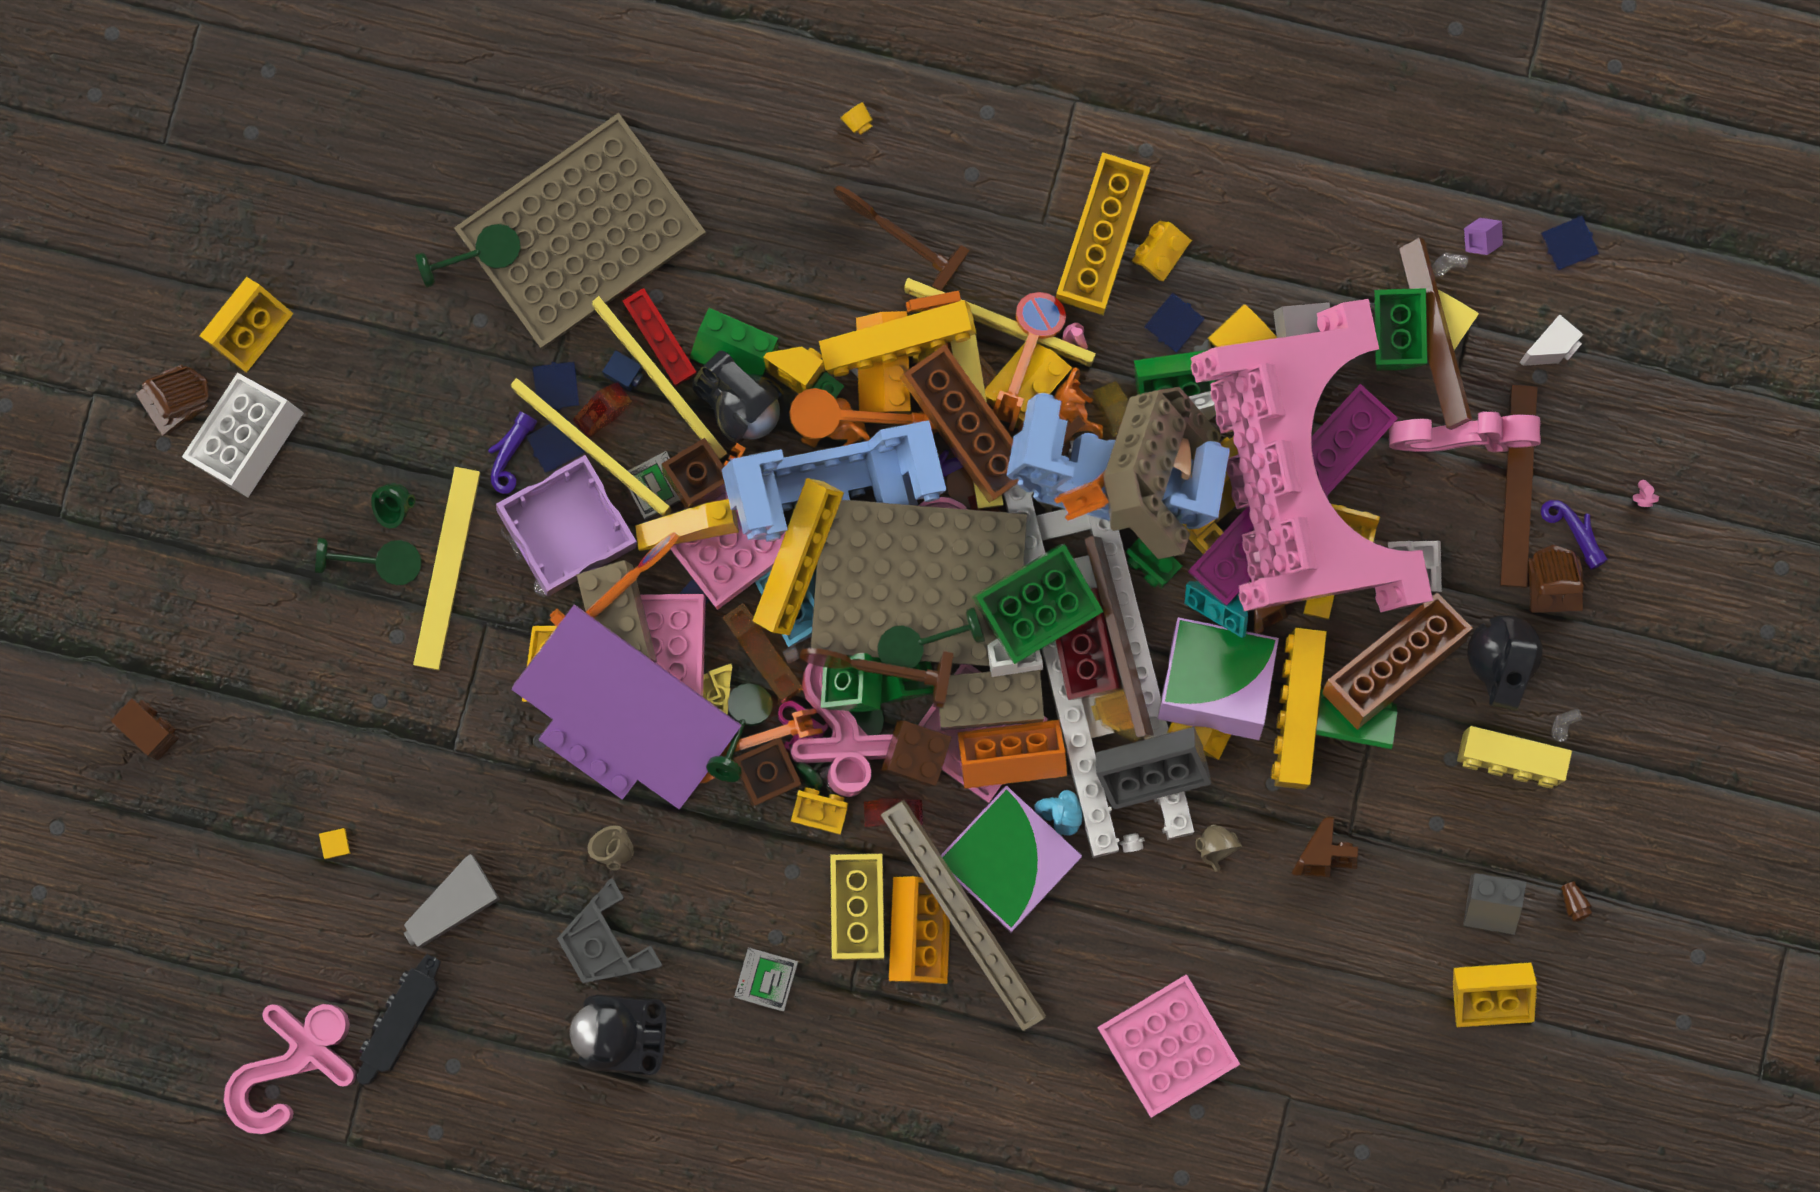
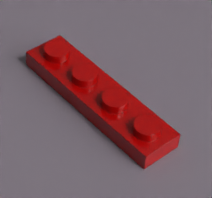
M643 288L622 301L675 387L697 374L696 370L646 290Z

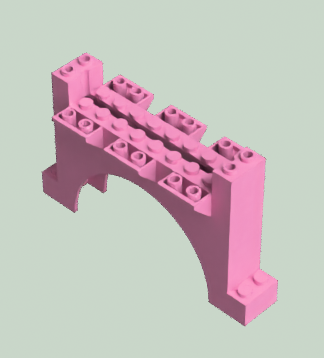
M1369 299L1344 302L1317 313V326L1320 332L1220 346L1191 357V370L1195 376L1196 383L1219 380L1210 384L1211 398L1216 409V423L1220 428L1221 434L1234 431V444L1239 454L1228 458L1226 470L1230 477L1232 498L1236 504V509L1250 507V519L1254 526V531L1242 534V546L1248 561V574L1252 580L1251 583L1239 586V599L1243 604L1244 611L1375 588L1376 602L1379 605L1380 613L1433 601L1423 551L1389 549L1377 545L1355 532L1342 520L1328 501L1318 480L1313 462L1311 444L1312 422L1324 387L1338 369L1348 361L1355 359V357L1363 353L1379 349Z

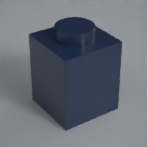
M616 350L602 371L604 377L628 391H631L633 387L637 388L644 378L642 366Z

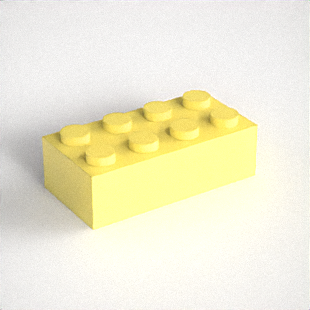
M1470 726L1463 732L1457 761L1462 762V767L1478 770V767L1488 769L1487 773L1503 776V774L1507 773L1513 775V779L1517 781L1528 782V780H1536L1539 786L1553 788V786H1557L1566 780L1572 751Z
M830 855L832 960H883V855Z

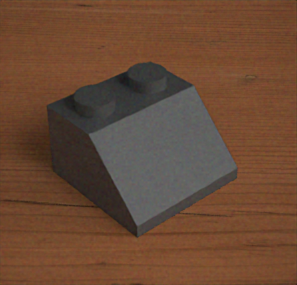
M1478 873L1472 874L1463 926L1515 935L1523 907L1526 882Z

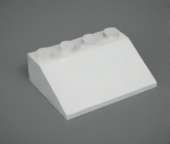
M237 373L182 458L242 495L249 497L303 415V412L283 397Z

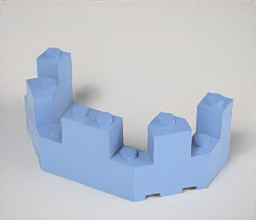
M1039 393L1028 400L1023 430L1014 436L1007 476L1011 480H1016L1017 478L1018 485L1026 492L1033 491V498L1037 501L1066 509L1062 502L1056 504L1054 499L1061 493L1094 481L1106 469L1115 440L1105 441L1098 439V436L1095 434L1084 433L1074 440L1069 461L1068 457L1061 455L1067 421L1059 419L1061 401L1053 399V396L1050 394ZM1207 441L1196 448L1194 461L1191 459L1192 476L1190 475L1188 480L1181 478L1182 473L1180 470L1172 468L1162 499L1163 504L1181 524H1187L1188 529H1200L1218 518L1230 449L1221 447V444L1215 441ZM1105 486L1102 488V491H1103L1104 494H1105ZM1107 504L1086 514L1110 521Z
M929 420L882 429L866 442L785 458L783 457L782 449L731 459L722 469L731 510H738L743 535L747 534L748 540H766V542L781 539V535L787 531L783 512L793 509V505L794 508L796 507L806 478L824 481L843 491L844 494L841 500H850L849 494L851 498L865 495V491L873 489L877 503L918 506V499L924 498L925 502L940 499L939 495L946 491Z

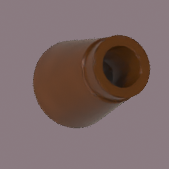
M1570 882L1561 887L1568 917H1571L1573 922L1583 920L1593 914L1591 904L1575 882Z

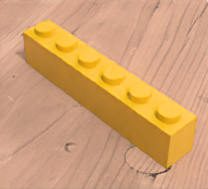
M965 300L825 339L819 341L825 370L831 375L834 374L835 377L848 374L851 369L858 368L859 370L871 368L873 363L879 361L883 363L896 361L897 356L907 354V356L918 355L925 348L939 349L946 345L947 342L954 340L955 342H964L969 340L971 335L977 333L970 305Z
M806 478L756 609L753 622L773 633L791 634L843 497V491L824 481Z

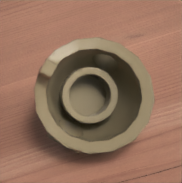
M1216 824L1205 828L1202 836L1197 838L1195 842L1197 850L1201 852L1202 860L1212 865L1215 872L1221 869L1218 864L1221 860L1243 847L1234 832H1230Z
M618 825L609 826L598 831L588 844V853L591 858L606 864L611 870H619L621 865L628 862L634 855V847L627 835V831Z

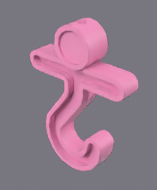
M1497 412L1478 413V421H1469L1453 430L1447 429L1446 425L1432 428V420L1398 421L1394 422L1389 428V447L1395 450L1410 452L1444 451L1472 445H1485L1489 452H1506L1509 450V447H1532L1541 443L1540 417L1534 415H1509L1501 417Z
M809 663L804 671L802 682L805 698L813 708H816L817 713L832 729V737L797 740L790 749V757L796 763L833 762L827 774V780L831 789L840 796H856L864 790L871 778V768L867 760L885 759L893 734L868 736L849 711L822 709L823 667Z
M323 1004L316 1006L309 1011L304 1025L280 1005H269L264 1009L263 1020L289 1043V1049L282 1056L245 1064L232 1074L225 1087L224 1104L227 1115L237 1127L248 1133L267 1134L280 1130L293 1118V1110L287 1104L274 1105L267 1112L263 1113L254 1110L249 1103L248 1097L251 1088L257 1083L320 1069L339 1086H350L355 1082L357 1074L354 1068L329 1047L339 1044L349 1032V1019L343 1009L335 1005Z

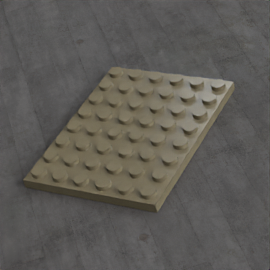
M619 113L454 227L470 251L476 250L475 244L478 235L490 225H507L517 233L521 249L518 258L513 264L505 268L495 269L481 262L478 256L475 258L541 350L594 314L596 310L592 306V301L598 296L605 304H608L706 235L703 227Z
M841 500L817 563L811 648L830 650L844 655L867 653L872 655V657L879 658L877 648L879 639L886 630L893 626L903 625L910 627L922 639L967 625L966 611L969 608L975 607L985 642L976 643L971 631L963 632L923 645L924 652L920 661L939 663L943 651L954 653L952 664L990 666L987 646L996 640L997 637L985 621L972 596L1023 567L1027 514Z

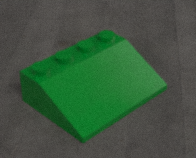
M1065 544L1058 545L972 596L985 621L1014 664L1103 612Z

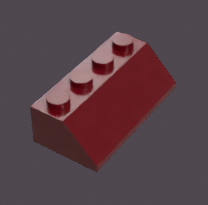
M1092 588L1091 591L1102 608L1098 589ZM1104 612L1055 640L1068 700L1102 696L1124 690Z

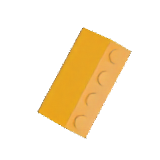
M907 311L879 312L856 318V331L906 317ZM907 354L897 356V360L893 362L883 363L879 361L873 363L871 368L858 369L859 411L910 414V392L900 379L909 370V356Z
M893 877L889 981L947 984L950 932L948 916L922 877Z

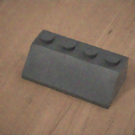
M1195 727L1096 753V775L1113 810L1212 784L1203 745Z

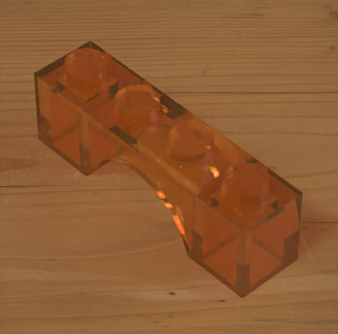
M744 603L722 617L725 624L782 704L803 690L802 685L770 643L759 624L752 621L754 617Z

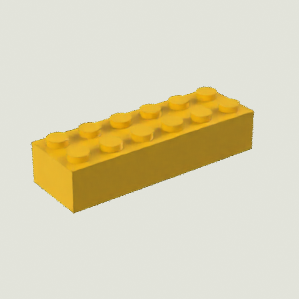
M1102 152L1056 293V298L1060 302L1104 315L1151 167Z
M1295 628L1292 634H1288V637H1286L1284 652L1289 653V656L1285 663H1283L1282 678H1286V684L1280 689L1279 703H1283V710H1280V713H1278L1276 728L1281 730L1280 736H1277L1274 742L1273 753L1278 754L1277 761L1272 764L1271 779L1275 780L1274 786L1305 790L1310 785L1326 631Z

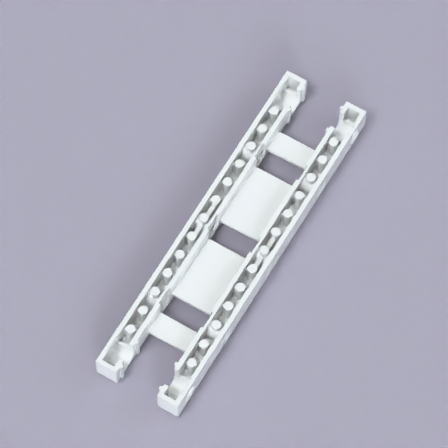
M1074 440L1070 441L1071 448L1069 449V458H1071ZM1018 483L1003 493L1007 513L1027 514L1024 565L1045 554L1042 542L1044 540L1090 530L1093 536L1102 537L1154 733L1153 736L1144 738V740L1168 734L1167 721L1158 719L1161 697L1119 530L1113 531L1108 520L1086 514L1067 521L1065 516L1068 514V511L1066 509L1036 516L1032 501L1033 491L1026 492ZM1089 555L1075 558L1074 561L1090 589L1097 588ZM1053 641L1041 648L1057 717L1060 721L1077 798L1082 808V818L1092 858L1117 853L1119 851V838L1116 839L1110 816L1112 809L1108 807L1104 789L1096 775V756L1091 738L1134 728L1126 695L1123 690L1102 696L1068 700L1056 641ZM1184 791L1155 799V802H1158V805H1161L1165 821L1162 831L1166 833L1167 840L1194 833Z

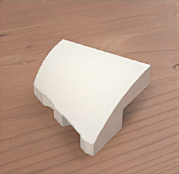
M1441 541L1388 542L1389 549L1399 551L1422 550L1431 592H1442Z
M998 639L992 641L987 646L992 677L1043 669L1040 649L1014 664Z

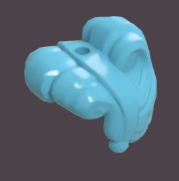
M1070 790L1062 791L1058 798L1051 797L1037 801L1034 806L1035 812L1044 820H1054V829L1060 836L1075 834L1082 824L1083 813L1080 801L1076 794Z

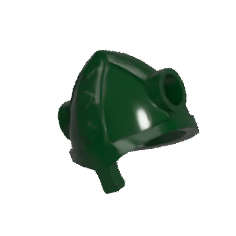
M396 483L385 484L377 488L371 497V506L377 521L389 529L396 528L401 524L409 508H413L415 505V497L409 494L404 486Z

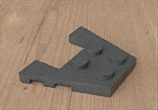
M613 878L605 884L600 892L593 897L583 911L576 916L557 938L583 984L663 966L651 945L627 958L603 917L602 912L625 899Z

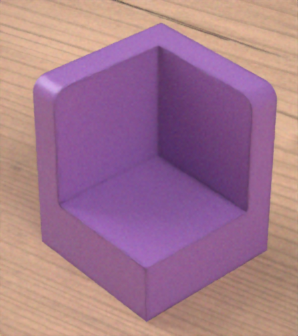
M1479 218L1465 227V251L1488 255L1502 246V221Z

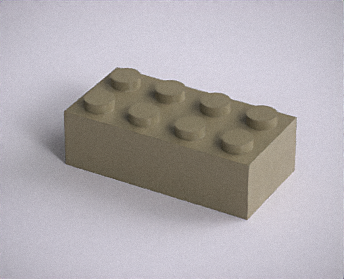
M623 560L577 574L585 611L597 602L624 575L633 570V565ZM635 580L594 619L656 663L657 659L637 580Z
M1040 670L992 677L991 672L950 675L944 708H939L941 731L1043 722L1044 712Z

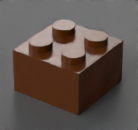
M705 438L661 464L663 475L686 509L709 503L727 492L722 474L724 466Z
M132 698L113 717L111 722L147 756L158 761L179 739L174 734L176 728L162 717L157 718L156 714L158 712L149 703L142 699L138 702Z
M904 720L897 721L882 771L929 787L936 786L952 737Z
M781 738L732 759L741 767L742 774L740 780L752 807L802 785Z

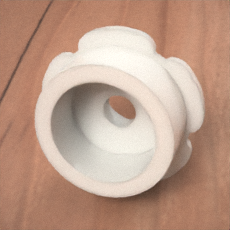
M1138 833L1124 835V840L1119 843L1123 847V852H1133L1144 848L1142 841H1145V839L1139 837Z

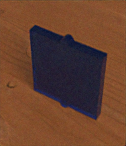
M1583 216L1541 233L1548 248L1547 254H1551L1558 271L1599 254L1592 238L1593 233L1589 232Z
M1172 293L1144 327L1154 334L1159 342H1164L1177 353L1205 318L1192 309L1190 303L1186 304Z
M552 362L551 365L533 367L536 395L553 409H557V411H560L561 408L579 406L575 362L560 364Z
M552 423L526 436L534 450V457L539 459L545 473L585 453L581 447Z

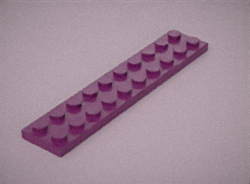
M1361 384L1357 386L1311 437L1313 462L1318 480L1326 497L1398 419ZM1250 507L1244 509L1188 570V573L1226 606L1240 592L1239 586L1247 584L1251 580L1248 574L1246 553L1242 546V534L1254 531V526L1250 519Z

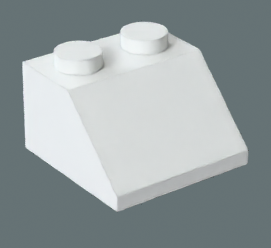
M1559 315L1527 351L1519 363L1526 366L1558 364L1563 358L1569 360L1582 343L1578 340L1583 334Z

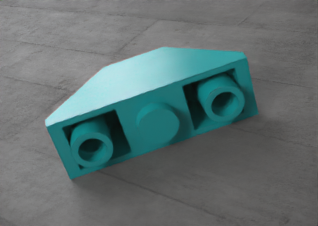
M1198 581L1186 583L1184 604L1239 637L1244 638L1246 636L1248 611H1244L1243 604L1239 599V593L1226 606Z

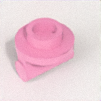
M1073 323L1064 329L1063 341L1086 350L1088 348L1083 334L1084 327L1080 323Z
M1646 480L1639 481L1640 494L1633 495V501L1638 502V506H1653V503L1659 501V496L1653 494L1654 488Z

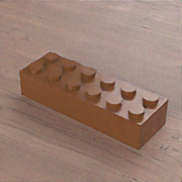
M946 345L940 347L900 377L989 503L1018 483L1017 478L1016 480H1011L1007 476L1013 444L1012 437Z
M1438 592L1432 596L1433 601L1423 603L1327 680L1322 694L1357 730L1467 641L1473 628Z

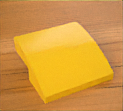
M1245 304L1208 337L1214 347L1277 338L1267 325Z

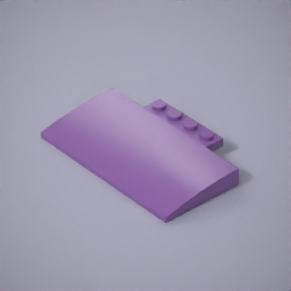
M575 604L512 687L515 693L553 719L539 737V741L622 800L638 780L673 806L680 809L707 774L706 765L709 759L714 756H720L741 727V724L639 652Z

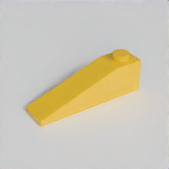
M729 499L698 505L635 526L639 551L652 549L672 532H676L679 536L675 544L739 532L736 510H731Z

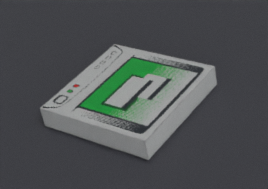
M666 451L628 470L630 474L670 507L681 502L662 473L661 464L670 459ZM629 489L645 520L658 513Z
M748 948L734 998L784 1012L798 961Z

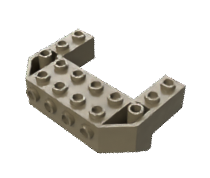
M1180 387L1162 389L1130 397L1104 473L1105 494L1109 501L1107 505L1110 516V528L1116 531L1130 527L1158 559L1184 554L1190 536L1187 529L1162 502L1182 438L1189 440L1192 460L1195 459L1196 448L1207 441L1219 443L1221 438L1219 432Z

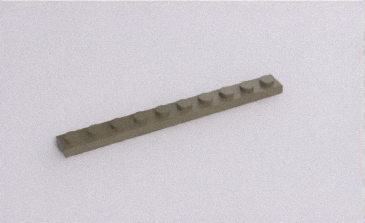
M905 800L884 811L881 814L882 818L1022 1031L1043 1020L1046 1017L1045 1013Z

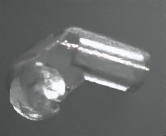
M1444 253L1434 261L1432 270L1437 276H1443L1452 267L1466 269L1468 256Z
M1578 708L1558 715L1555 718L1551 729L1553 739L1558 742L1567 740L1570 724L1582 720Z

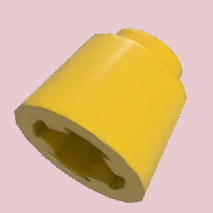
M863 102L853 107L840 118L854 133L858 132L860 135L872 127L870 124L872 118Z

